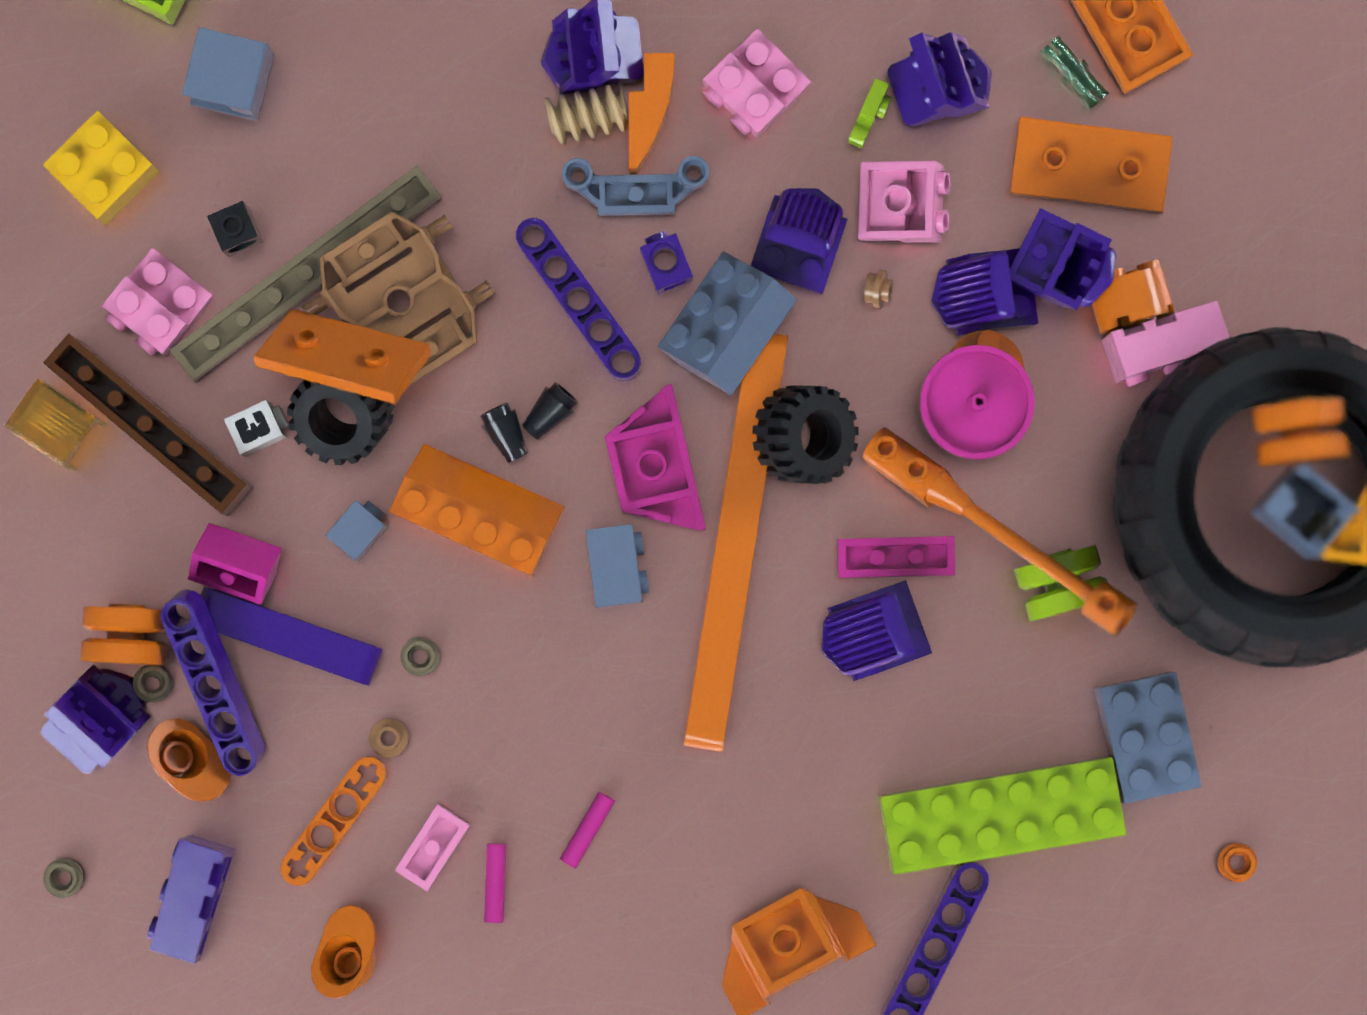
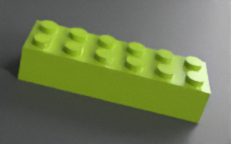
M1108 756L878 795L890 869L894 875L1126 835L1113 757Z

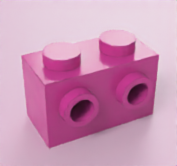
M208 523L192 553L188 580L261 605L276 577L282 548Z

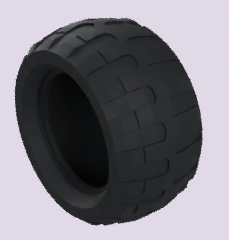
M1284 327L1261 329L1218 341L1193 355L1168 374L1143 401L1118 454L1113 515L1124 550L1123 556L1132 577L1150 599L1154 609L1171 626L1179 629L1206 650L1240 662L1263 667H1308L1350 657L1367 649V565L1350 563L1332 581L1300 596L1281 595L1256 588L1234 575L1216 557L1202 533L1195 506L1197 471L1208 443L1229 418L1240 410L1252 406L1277 404L1281 401L1301 398H1342L1345 420L1335 426L1347 435V438L1358 451L1367 471V350L1350 343V340L1345 337L1324 331L1315 332Z

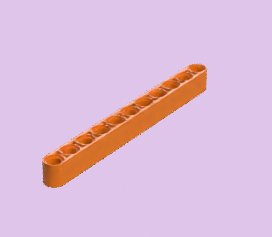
M773 334L741 383L684 746L718 752L723 750L767 474V466L761 465L757 459L760 456V451H754L753 442L757 441V436L752 434L753 425H758V419L755 418L758 409L763 410L765 408L762 402L766 397H773V391L781 386L788 335Z

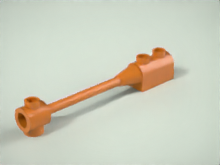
M888 428L880 429L869 441L863 453V459L878 473L928 508L935 504L970 519L1085 600L1082 614L1113 636H1117L1128 625L1138 607V603L1106 581H1102L1096 588L1085 582L974 504L969 495L954 481L948 470Z

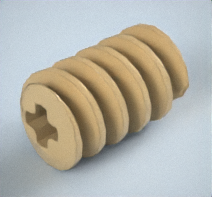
M620 82L618 94H614L611 87L605 85L603 97L601 98L594 88L589 89L588 100L584 101L579 91H575L572 104H569L564 94L559 95L557 107L553 106L548 97L545 98L552 135H555L561 144L566 143L569 131L576 141H580L584 128L591 138L596 137L599 125L606 135L611 134L613 122H616L621 132L627 129L628 116Z

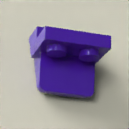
M591 0L582 9L567 8L552 20L553 31L548 37L541 58V64L553 84L559 88L560 95L574 93L575 91L587 92L591 88L596 90L600 86L617 85L619 82L621 84L634 83L643 77L644 68L638 21L631 16H617L615 11L612 10L611 0Z
M923 32L909 38L913 49L910 52V57L894 63L888 68V77L906 125L919 126L944 117L953 116L958 118L989 108L987 101L990 95L992 70L968 46L966 37L949 32L937 38Z
M788 188L780 196L775 194L751 266L770 277L823 294L848 218L842 217V207L818 188Z
M1040 208L1010 268L1011 283L1060 307L1078 310L1079 307H1088L1113 283L1116 252L1113 248L1109 247L1112 239L1079 223L1075 225Z
M1019 249L971 253L946 260V265L938 272L931 302L944 324L951 329H955L956 336L968 335L976 331H996L1039 324L1035 294L1011 283L1010 268Z
M906 580L828 608L829 615H827L823 622L822 653L842 674L852 676L853 681L932 654Z
M93 664L44 714L49 720L41 728V734L80 771L87 774L92 772L98 764L103 768L151 716L145 712V702L138 698L133 690V677L109 669H98Z

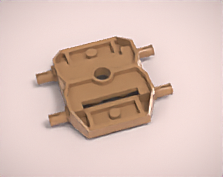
M391 211L320 257L322 291L319 292L320 295L303 306L301 305V308L306 312L315 305H318L307 313L318 315L328 307L329 309L334 308L342 322L404 337L444 310L450 308V313L409 338L430 344L431 356L412 380L411 385L476 343L474 309L477 308L476 305L496 293L491 287L478 295L491 286L487 280L468 293L467 291L463 293L432 245L436 238L453 229L449 222L436 230L437 227L448 221L445 214L428 226L419 227ZM408 247H411L413 252L349 293L346 292L345 288L400 252ZM396 289L406 291L410 297L409 306L401 312L392 310L387 304L388 295Z

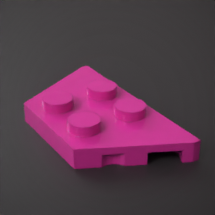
M669 384L605 436L623 513L702 531L706 530L673 386Z

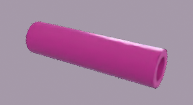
M601 792L597 793L562 853L561 861L575 869L577 868L614 805L615 800Z
M487 844L484 922L503 923L506 844Z

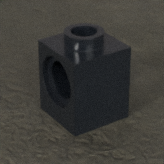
M240 201L207 216L222 252L228 257L264 243L252 213L244 201Z

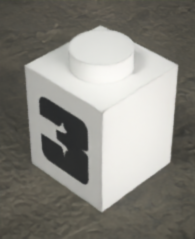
M264 400L224 419L239 454L244 457L287 438L283 428L289 426L281 407L279 405L273 407L272 403L268 400Z

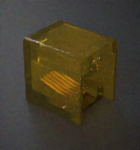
M37 379L4 427L61 467L75 471L77 468L69 462L79 450V446L86 434L95 423L105 427L108 423L53 385Z

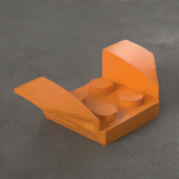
M800 888L732 925V944L725 967L722 988L737 1015H751L771 1004L768 999L770 996L842 957L845 962H848L877 945L858 911L816 897L814 894Z

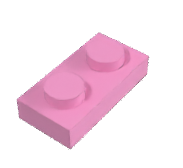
M437 804L395 871L425 891H429L470 827V824Z

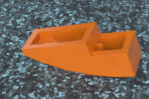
M644 53V91H629V174H638L650 156L662 131L673 90L675 53Z

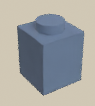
M355 500L325 536L354 561L359 562L388 528L381 521L386 514L369 500L364 506Z

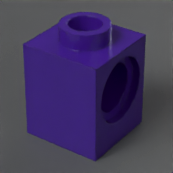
M663 231L645 239L646 245L640 247V253L657 295L693 281L692 272L676 233L668 236L666 231ZM662 251L671 252L677 260L674 267L669 270H661L656 267L654 258L658 253Z

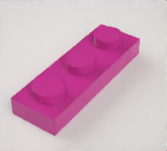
M954 536L837 539L838 578L955 575Z

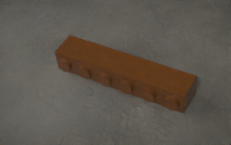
M68 333L43 362V364L220 514L229 516L252 489L248 482L78 338Z

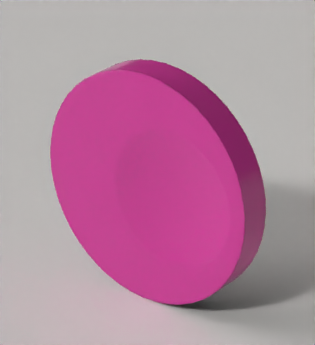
M984 345L961 347L940 358L929 370L923 381L919 401L921 418L931 438L947 452L967 459L995 457L1015 446L1030 426L1035 404L1030 378L1018 361L1002 350Z

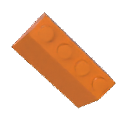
M423 444L404 476L389 512L534 577L565 506L427 444Z

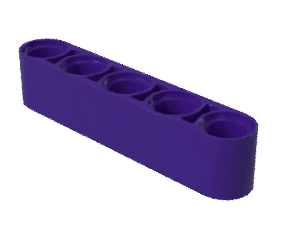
M528 218L522 221L516 230V240L522 253L608 373L615 380L621 382H628L634 379L641 369V358L637 349L548 225L538 218ZM537 228L545 234L544 241L537 247L527 246L523 242L525 233L530 229ZM550 261H564L567 264L566 273L560 278L549 277L546 274V267ZM575 291L586 292L590 297L589 304L581 310L573 309L568 304L569 296ZM598 322L608 323L612 328L611 336L605 341L594 340L590 335L594 324ZM627 353L634 358V367L629 372L621 373L614 369L613 360L618 354Z
M203 586L201 596L206 603L219 634L370 686L383 649Z
M189 589L181 590L162 608L161 620L224 768L232 775L245 776L255 768L264 756V741L204 599L196 591ZM176 604L187 607L191 617L187 619L180 616L177 612ZM191 640L202 643L206 654L197 653L192 647ZM206 676L216 678L220 683L221 689L217 690L209 686ZM221 712H228L233 715L236 724L231 725L225 722ZM236 747L246 749L251 756V760L241 758L236 751Z
M977 862L957 864L952 870L880 1015H890L895 1009H905L909 1012V1015L924 1014L988 888L989 875L986 869ZM974 868L980 874L979 884L973 889L967 890L962 888L960 884L962 872L966 869ZM951 903L959 904L962 908V917L955 924H947L942 919L943 909ZM934 938L941 939L945 945L944 953L937 959L926 957L924 954L925 944ZM913 974H923L927 978V986L924 991L918 994L910 993L906 987L908 978Z

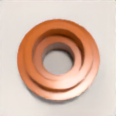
M1231 843L1220 851L1217 865L1220 873L1226 879L1233 882H1243L1255 873L1257 858L1249 846L1242 843ZM1234 855H1240L1243 859L1242 867L1234 870L1230 865V860Z

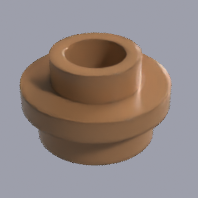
M879 270L877 273L869 272L865 284V303L873 304L874 308L881 309L884 301L890 302L893 293V279L887 278L886 270Z
M383 719L377 722L372 727L369 735V742L374 752L386 758L401 754L407 747L409 739L405 726L395 719ZM385 731H392L395 734L396 740L391 746H387L382 742L381 737Z

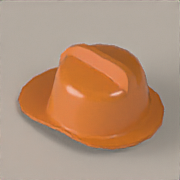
M179 718L167 719L155 726L149 735L147 752L152 768L157 776L168 782L178 793L190 800L204 802L214 800L222 795L230 783L231 773L224 768L214 744L199 728L191 722Z
M348 905L339 908L330 916L324 928L312 962L311 977L316 990L325 997L334 999L345 997L355 989L366 984L373 975L375 968V955L373 953L376 938L375 927L369 914L361 907Z

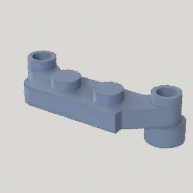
M689 156L680 163L678 172L675 174L596 175L586 160L574 158L564 165L562 178L564 184L569 189L577 191L598 208V216L675 215V207L694 190L706 184L709 178V167L701 157ZM690 170H697L701 176L697 180H691L686 174ZM575 172H582L585 175L584 180L581 182H574L571 177Z

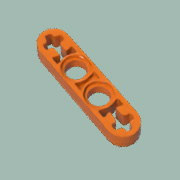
M367 756L353 764L283 858L280 871L287 883L301 886L307 884L316 876L385 783L387 769L380 759ZM374 764L378 767L375 774L379 779L376 783L371 780L368 781L361 789L368 792V796L364 800L357 790L346 785L350 779L354 785H357L363 776L362 772L359 771L362 765L369 767ZM341 794L353 796L357 803L356 810L351 816H342L335 809V801ZM325 825L331 829L333 840L328 847L320 848L313 843L311 836L315 827ZM304 842L310 851L322 857L317 862L314 856H312L305 864V869L308 871L307 876L300 874L295 878L290 874L293 867L289 863L291 860L299 861L307 851L300 849Z

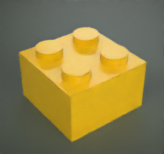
M98 110L43 164L105 226L160 172Z

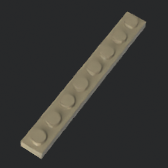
M416 165L171 348L170 352L191 380L196 382L287 314L291 309L322 288L320 257L391 211L409 221L413 220L441 199V195L420 167Z

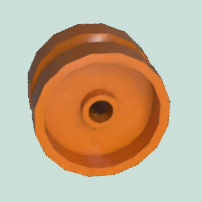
M1301 398L1252 409L1254 431L1260 434H1281V438L1264 440L1256 446L1258 467L1310 463L1350 456L1347 435L1341 432L1320 433V428L1335 426L1345 420L1342 398Z
M109 604V607L83 606L82 626L87 630L107 631L106 639L86 638L81 641L80 661L167 665L168 645L163 641H144V633L164 634L166 632L161 620L162 610L145 609L146 605Z

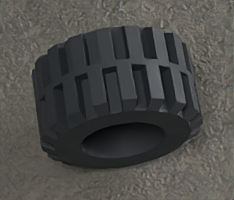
M303 380L293 392L290 398L291 404L287 407V415L292 417L288 425L290 431L297 432L294 439L298 445L304 443L307 446L305 452L310 456L314 453L320 455L319 461L327 463L330 459H333L335 465H343L347 460L350 464L356 463L361 457L365 458L373 451L393 421L394 415L391 412L395 405L375 398ZM325 399H337L348 405L355 414L357 424L344 423L335 418L329 411Z
M799 385L779 388L773 391V397H766L762 402L765 408L763 410L758 409L755 416L758 419V425H753L752 434L757 436V441L753 442L754 451H760V456L757 459L761 465L767 466L766 472L771 476H778V480L792 483H828L832 481V477H840L844 473L843 466H850L853 461L850 456L851 452H856L858 443L854 441L855 435H859V427H854L853 421L857 418L854 411L848 410L850 405L846 398H839L840 392L834 389H827L824 386ZM807 419L810 427V440L806 450H804L801 441V430Z

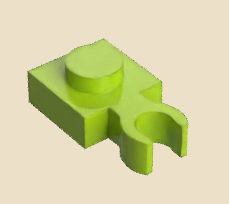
M875 78L849 136L848 143L862 148L875 117L884 118L892 97L886 95L889 87L888 83Z

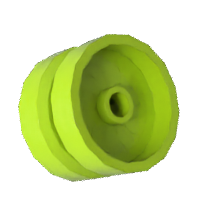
M1096 544L1076 551H1072L1069 548L1048 555L1078 577L1082 573L1097 569L1102 563ZM1034 564L1014 569L1020 589L1029 590L1042 585L1045 587V593L1029 597L1024 602L1029 622L1083 607L1086 602ZM1101 576L1084 580L1094 588L1102 581L1108 582L1107 578Z

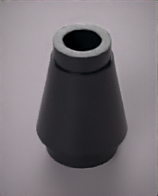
M554 382L550 388H544L522 426L534 438L540 440L543 435L574 413L573 408L578 401L564 387Z
M508 402L480 415L484 423L481 425L482 429L505 457L507 463L528 453L516 409L511 410Z

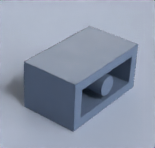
M632 524L586 530L596 608L643 602L642 594L649 593L646 570H638L637 556L644 555L641 532H634Z

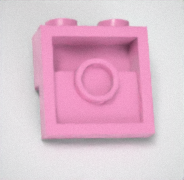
M757 28L703 78V86L706 88L703 94L714 106L720 108L724 105L734 115L730 120L744 135L751 132L758 138L811 85V81Z
M936 161L861 162L858 239L862 241H902L904 243L941 242V233H947L949 228L948 211L942 210L943 195L949 194L951 186L950 175L948 171H944V165Z
M151 248L129 277L125 276L103 303L102 307L109 312L105 319L121 332H124L128 327L139 335L135 343L146 352L154 356L159 351L167 357L170 354V349L178 344L215 296L154 248Z

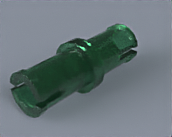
M1058 35L1051 43L1061 53L1060 56L1049 45L1040 52L1046 56L1063 76L1061 81L1065 85L1069 83L1091 110L1099 102L1089 92V89L1091 88L1101 100L1109 92L1105 90L1086 68L1089 64L1084 59L1080 61L1064 43L1060 35Z

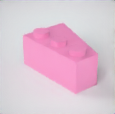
M1218 301L1174 313L1165 318L1143 322L1140 326L1124 331L1123 329L1113 331L1101 341L1115 383L1126 381L1128 387L1149 381L1148 373L1163 369L1165 375L1170 374L1188 358L1214 343L1230 337Z

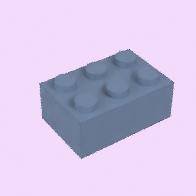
M723 251L657 347L681 367L727 394L732 395L797 299L774 278Z
M1165 672L1094 688L1108 756L1113 757L1121 803L1126 804L1202 787L1176 672Z

